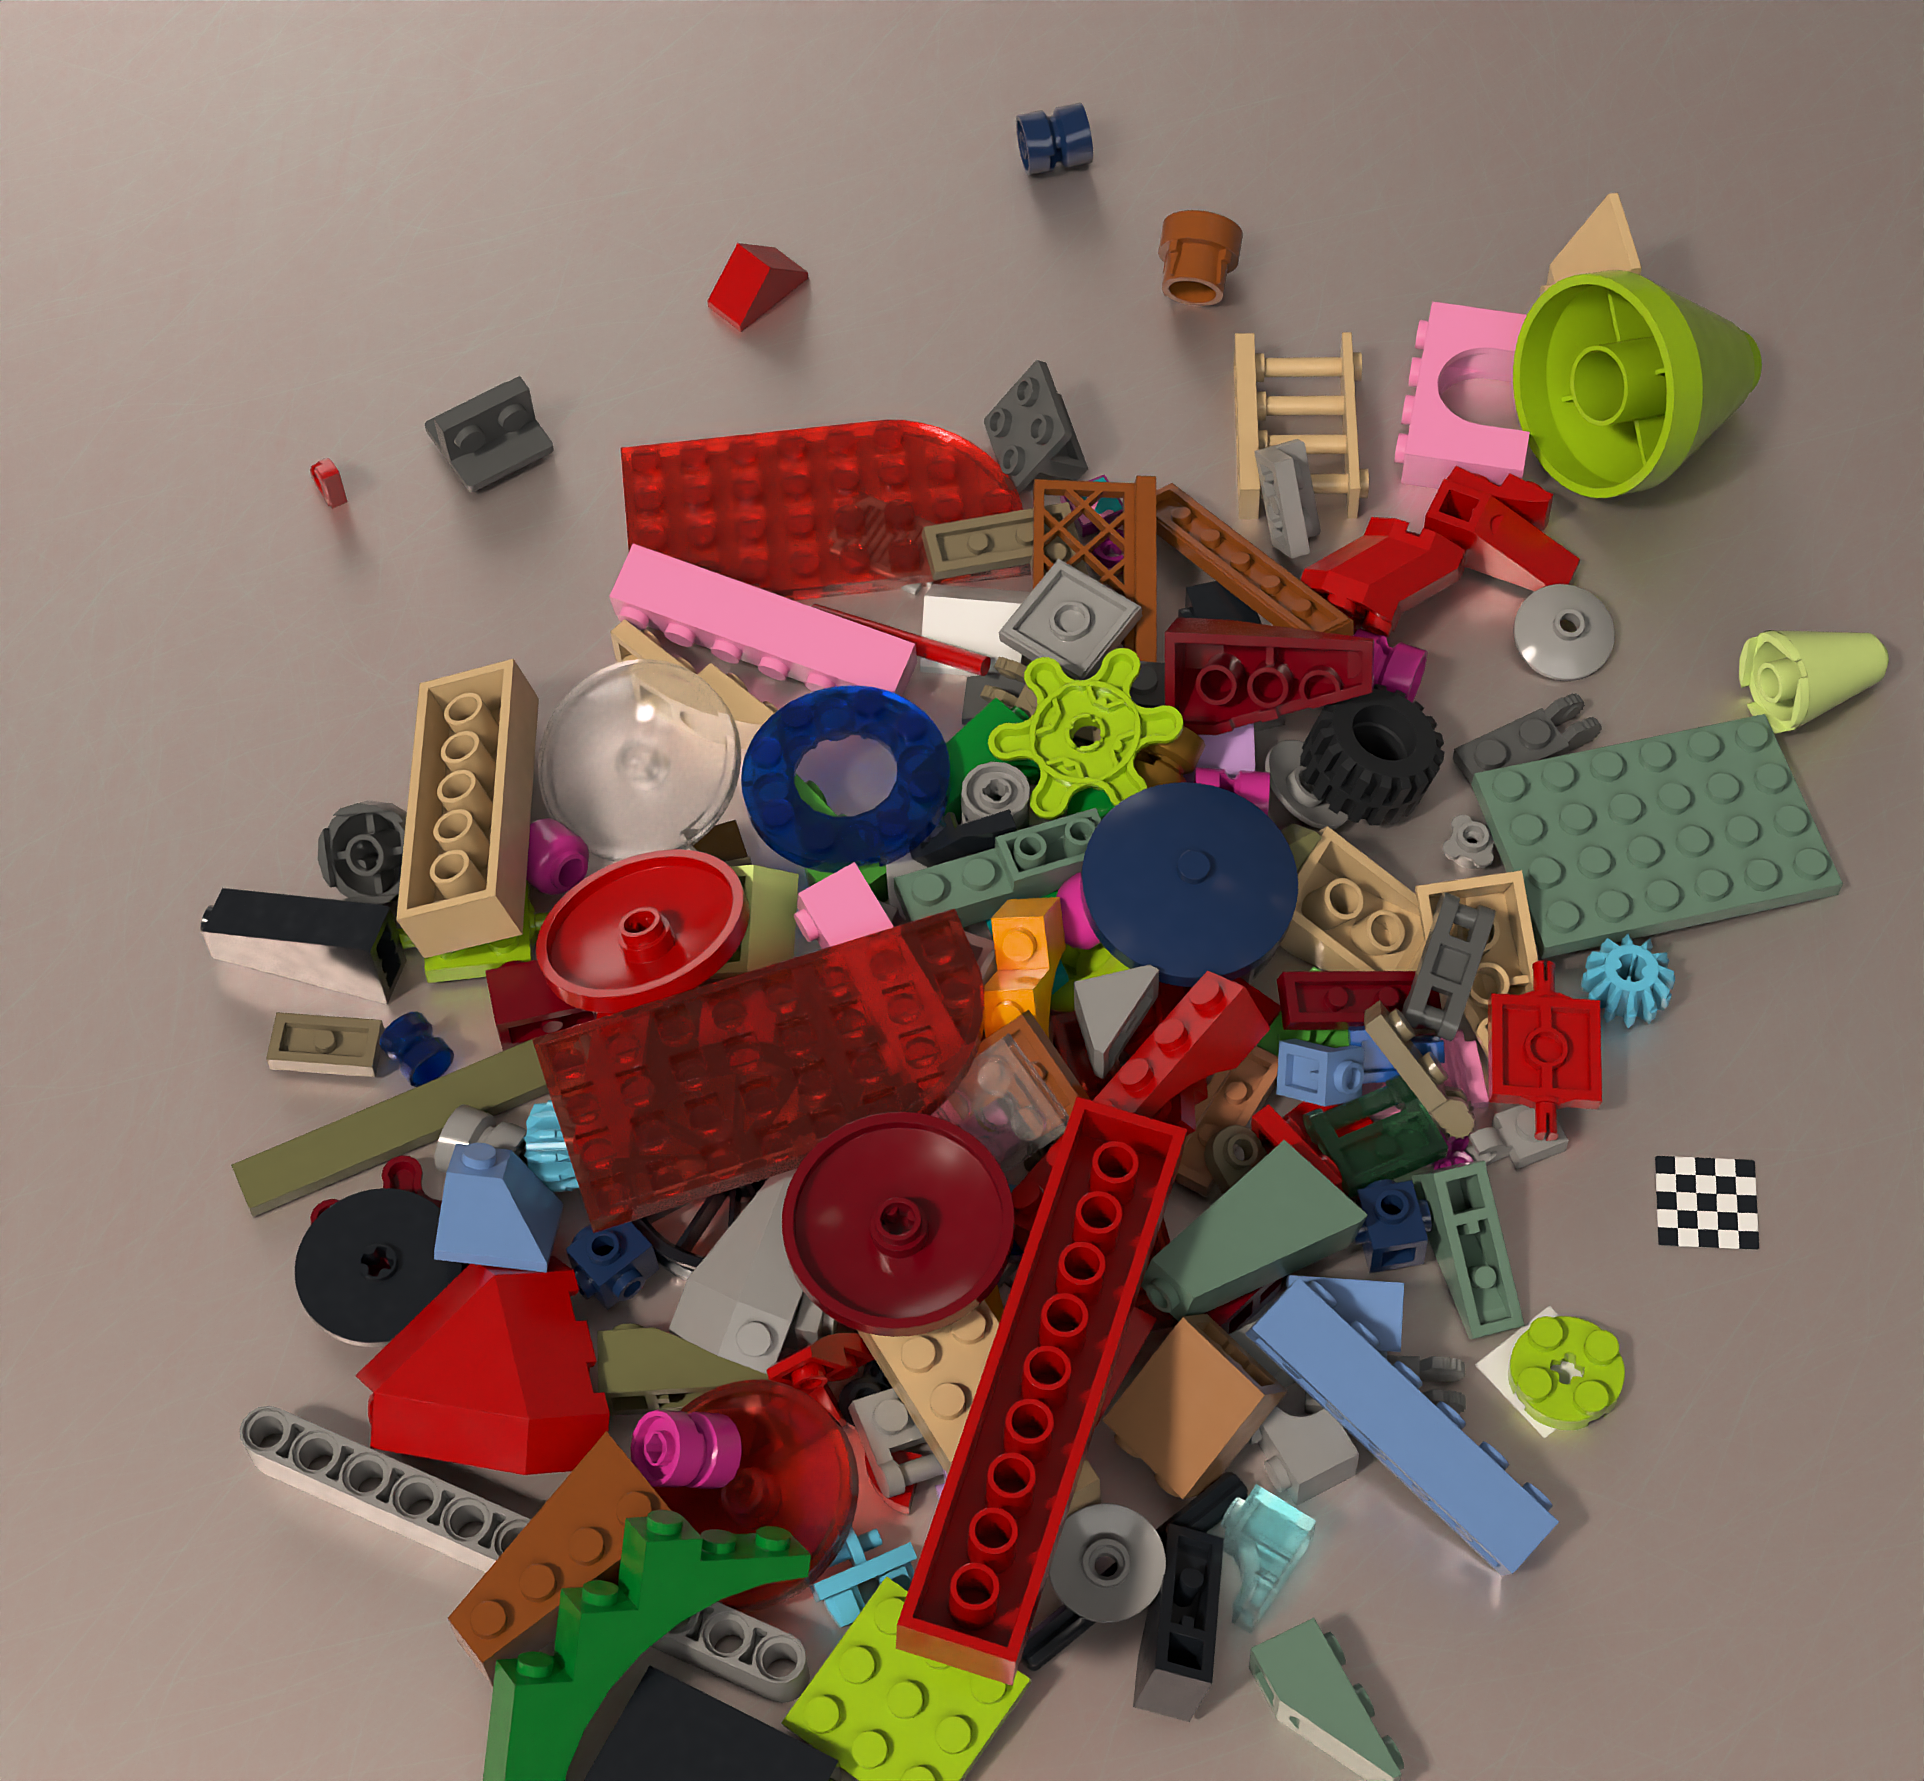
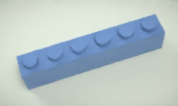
M1300 1278L1295 1280L1245 1334L1501 1576L1513 1574L1559 1523L1548 1512L1553 1507L1551 1501L1528 1482L1523 1486L1518 1484L1505 1471L1509 1466L1508 1461L1494 1447L1484 1441L1478 1446L1462 1431L1466 1426L1465 1421L1449 1405L1439 1401L1435 1406L1418 1389L1423 1383L1410 1368L1400 1361H1396L1393 1365L1376 1350L1380 1342L1365 1326L1356 1320L1349 1325L1333 1310L1337 1302L1326 1289L1313 1280L1308 1285Z

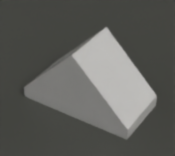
M1145 965L1074 982V1009L1095 1076L1104 1080L1158 998L1159 969L1151 965Z

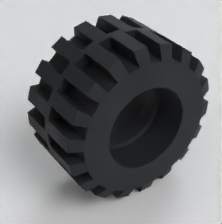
M1375 684L1372 693L1325 705L1302 746L1303 752L1300 756V766L1307 767L1303 773L1305 782L1315 786L1312 792L1319 801L1325 799L1330 804L1328 809L1337 815L1341 811L1348 815V820L1359 823L1361 819H1365L1369 825L1380 826L1383 819L1389 824L1399 822L1402 815L1407 817L1414 811L1440 770L1445 754L1441 750L1444 744L1442 734L1434 731L1437 723L1432 716H1425L1422 712L1424 707L1417 701L1412 703L1407 700L1405 693L1397 689L1393 693L1387 691L1386 686Z

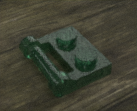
M1400 1074L1387 1079L1386 1086L1323 1112L1321 1108H1317L1303 1114V1123L1309 1138L1314 1144L1318 1145L1322 1154L1328 1156L1336 1164L1342 1176V1189L1349 1198L1356 1196L1358 1189H1364L1375 1181L1384 1179L1394 1180L1447 1157V1143L1424 1105ZM1393 1106L1401 1110V1112L1344 1136L1338 1137L1335 1132L1338 1129Z

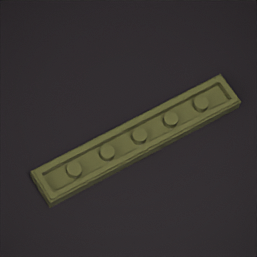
M535 1038L241 1160L231 1166L250 1212L255 1217L438 1140L448 1118L462 1104L472 1106L495 1116L555 1091L557 1087Z

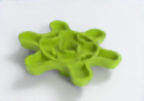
M1127 648L1112 650L1104 657L1099 671L1086 680H1074L1068 677L1063 672L1060 664L1050 657H1039L1027 665L1024 672V680L1027 687L1037 697L1038 705L1036 711L1031 718L1024 722L1004 723L997 726L989 735L988 745L990 752L1002 761L1011 762L1029 759L1039 765L1041 770L1040 780L1030 796V806L1038 817L1048 820L1058 819L1067 810L1072 797L1087 788L1104 790L1114 806L1131 795L1147 789L1145 780L1135 770V757L1148 746L1173 743L1183 731V718L1176 708L1167 705L1144 708L1132 701L1130 689L1141 670L1140 659L1132 650ZM1084 726H1095L1100 729V741L1096 740L1093 744L1080 746V748L1073 742L1074 734Z

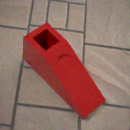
M1443 479L1425 515L1424 528L1437 532L1465 549L1466 555L1464 558H1467L1465 567L1532 591L1555 584L1570 585L1580 563V559L1492 495L1447 479Z

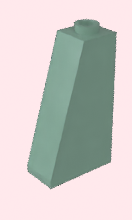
M1283 1140L1151 1259L1141 1287L1146 1291L1149 1300L1156 1308L1166 1313L1169 1312L1179 1322L1184 1316L1204 1314L1347 1248L1356 1238L1368 1215L1290 1144Z

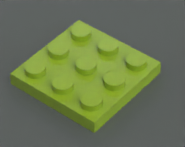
M886 1576L781 1724L811 1747L839 1760L840 1768L858 1781H964L1031 1685V1679L1017 1670L1013 1686L896 1649L897 1623L908 1591Z

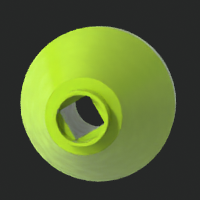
M1623 270L1579 274L1562 279L1549 287L1533 304L1524 320L1518 336L1513 363L1515 405L1522 430L1530 432L1528 441L1530 449L1542 467L1557 482L1582 496L1592 498L1615 497L1648 490L1670 477L1745 402L1749 393L1754 390L1759 382L1762 371V359L1755 340L1747 332L1740 330L1733 322L1639 274Z

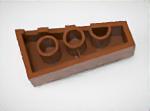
M607 1431L448 1617L458 1643L491 1686L494 1684L497 1659L518 1658V1655L529 1651L539 1652L555 1640L561 1588L583 1587L584 1583L594 1580L607 1581L618 1585L626 1518L647 1517L648 1513L654 1510L672 1511Z

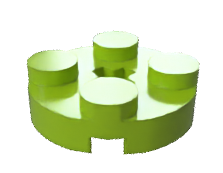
M1543 1316L1534 1320L1529 1329L1515 1343L1508 1368L1509 1385L1513 1394L1516 1392L1518 1399L1525 1405L1524 1410L1537 1422L1559 1430H1578L1587 1427L1590 1421L1599 1419L1603 1414L1605 1417L1617 1404L1625 1377L1624 1361L1619 1353L1617 1338L1611 1332L1602 1330L1589 1321L1569 1316L1553 1318ZM1563 1361L1574 1364L1575 1369L1581 1372L1582 1377L1573 1376L1570 1384H1564L1559 1382V1373L1551 1370V1367L1553 1365H1561Z

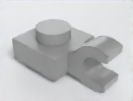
M1520 1104L1496 1113L1492 1122L1493 1127H1486L1470 1134L1469 1139L1472 1146L1467 1147L1465 1152L1472 1157L1474 1162L1485 1161L1486 1166L1510 1156L1516 1169L1566 1151L1569 1140L1558 1121V1138L1556 1140L1546 1141V1135L1543 1141L1535 1139V1109Z

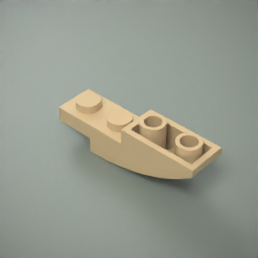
M625 619L610 631L616 661L632 674L636 701L659 717L699 737L730 747L773 754H781L787 748L784 728L785 719L781 712L768 701L762 703L751 695L745 684L732 673L725 674L712 663L708 664L697 674L688 661L681 657L675 659L663 650L660 642L651 632L646 629L639 631Z

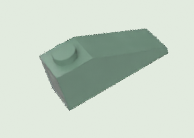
M1485 1161L1464 1162L1411 1175L1417 1200L1426 1199L1428 1203L1432 1231L1426 1232L1468 1338L1475 1339L1525 1326Z

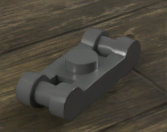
M1443 892L1437 903L1433 915V923L1409 995L1405 1000L1401 1013L1413 1028L1420 1024L1434 1029L1435 1036L1452 1041L1459 1028L1496 911L1482 905H1478L1476 909L1459 903L1460 897ZM1453 924L1469 929L1466 941L1449 935ZM1431 990L1448 996L1443 1010L1426 1004Z

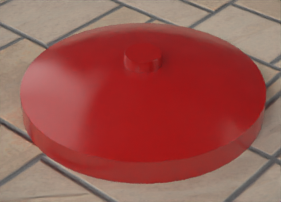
M670 849L631 856L610 864L583 879L554 905L545 918L536 942L537 961L552 992L559 999L573 1007L598 1013H622L653 1007L691 991L713 976L726 964L740 946L748 928L750 917L748 899L734 870L724 861L707 853Z

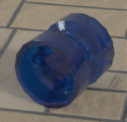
M418 1011L406 1013L394 1020L384 1030L379 1041L381 1049L388 1058L393 1061H399L401 1064V1074L414 1087H419L441 1077L448 1070L454 1058L453 1050L444 1039L434 1037L432 1034V1024Z

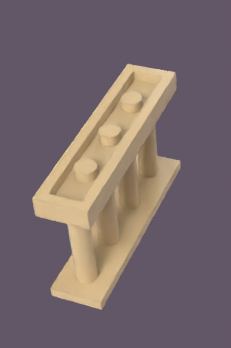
M1342 332L1340 357L1264 358V353H1255L1254 333H1235L1233 371L1239 519H1258L1260 499H1263L1254 451L1295 439L1305 443L1307 454H1344L1345 474H1311L1314 494H1346L1347 518H1357L1359 498H1368L1369 473L1368 469H1359L1354 381L1362 380V353L1353 352L1352 332ZM1264 377H1340L1341 395L1266 396V391H1257L1256 382H1264ZM1342 415L1343 434L1267 435V430H1258V421H1266V416Z

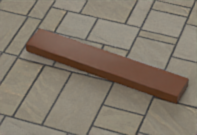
M1170 483L1156 490V534L1273 626L1349 636L1354 635L1352 619L1175 484Z

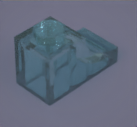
M1257 1484L1246 1500L1238 1496L1232 1502L1220 1525L1225 1529L1223 1551L1234 1558L1242 1581L1241 1589L1233 1604L1232 1623L1250 1634L1253 1633L1312 1544L1316 1520Z

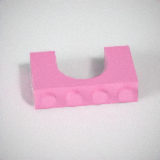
M1432 301L1429 321L1419 320L1415 349L1423 350L1422 358L1413 357L1408 386L1417 387L1415 396L1406 395L1401 424L1410 425L1409 433H1399L1394 463L1403 464L1401 484L1439 489L1443 479H1447L1455 466L1471 473L1480 474L1499 487L1509 473L1521 479L1523 478L1529 431L1468 422L1452 413L1445 406L1440 396L1452 385L1468 379L1484 378L1513 382L1516 344L1527 314Z

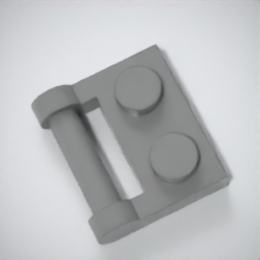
M893 1388L852 1401L848 1407L879 1489L886 1499L905 1493L906 1486L943 1474V1468L934 1453L899 1465L893 1460L891 1453L926 1442Z

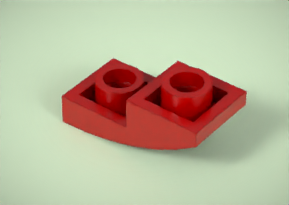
M1455 466L1447 477V480L1492 495L1541 531H1544L1549 523L1554 494L1545 491L1534 482L1525 481L1509 473L1499 487L1491 483L1486 477L1471 473L1458 466Z
M836 1333L827 1335L777 1361L766 1370L768 1379L771 1381L792 1386L797 1391H812L823 1387L828 1381H841L854 1376L860 1366L874 1360V1357L859 1334Z

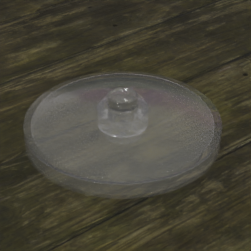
M655 659L628 660L610 665L591 674L576 685L560 702L546 726L538 756V781L543 802L552 819L560 821L579 835L587 844L589 853L600 858L617 862L647 852L670 849L686 850L702 839L715 826L733 797L741 767L739 732L731 711L724 700L706 681L689 669L671 662Z

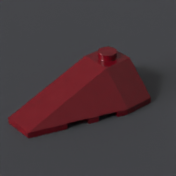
M1179 617L1165 631V705L1176 708L1182 715L1184 727L1197 735H1220L1244 725L1259 721L1263 723L1278 719L1284 714L1306 708L1314 709L1369 694L1374 689V639L1234 620Z

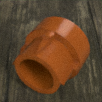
M1185 210L1167 216L1163 221L1158 255L1164 262L1162 282L1164 296L1179 303L1193 306L1216 305V303L1220 302L1224 295L1226 276L1238 266L1243 231L1240 226L1225 216L1208 211Z

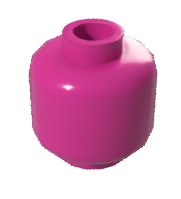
M551 818L536 820L530 824L526 880L538 891L551 896L569 891L581 882L587 874L589 862L588 846L579 835L560 821Z

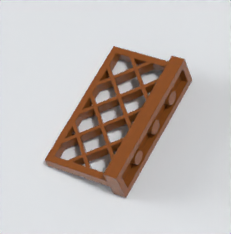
M1136 476L1135 483L1034 479L1032 591L1044 577V569L1048 572L1054 565L1044 555V547L1059 536L1076 553L1066 562L1067 564L1075 567L1084 560L1101 577L1098 582L1105 586L1107 584L1110 585L1118 594L1141 606L1142 617L1121 644L1123 648L1135 652L1140 661L1157 662L1156 476ZM1044 495L1065 496L1076 508L1058 522L1044 508ZM1102 497L1123 498V513L1110 524L1091 507ZM1082 514L1101 531L1085 546L1066 530ZM1044 523L1051 529V530H1050L1048 533H1046L1045 535H1044ZM1122 525L1123 537L1116 531ZM1107 538L1123 552V559L1111 570H1108L1091 554ZM1122 571L1123 583L1116 578V576Z

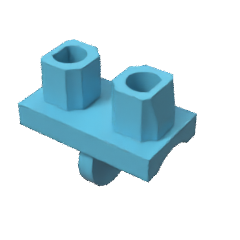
M849 1522L838 1526L842 1543L823 1551L829 1567L849 1559L852 1568L809 1586L815 1602L823 1600L827 1611L837 1626L841 1628L853 1623L865 1607L857 1587L858 1584L877 1577L879 1584H881L887 1576L908 1591L915 1573L910 1561L917 1559L911 1542L866 1561L864 1552L883 1545L878 1530L875 1528L857 1536Z

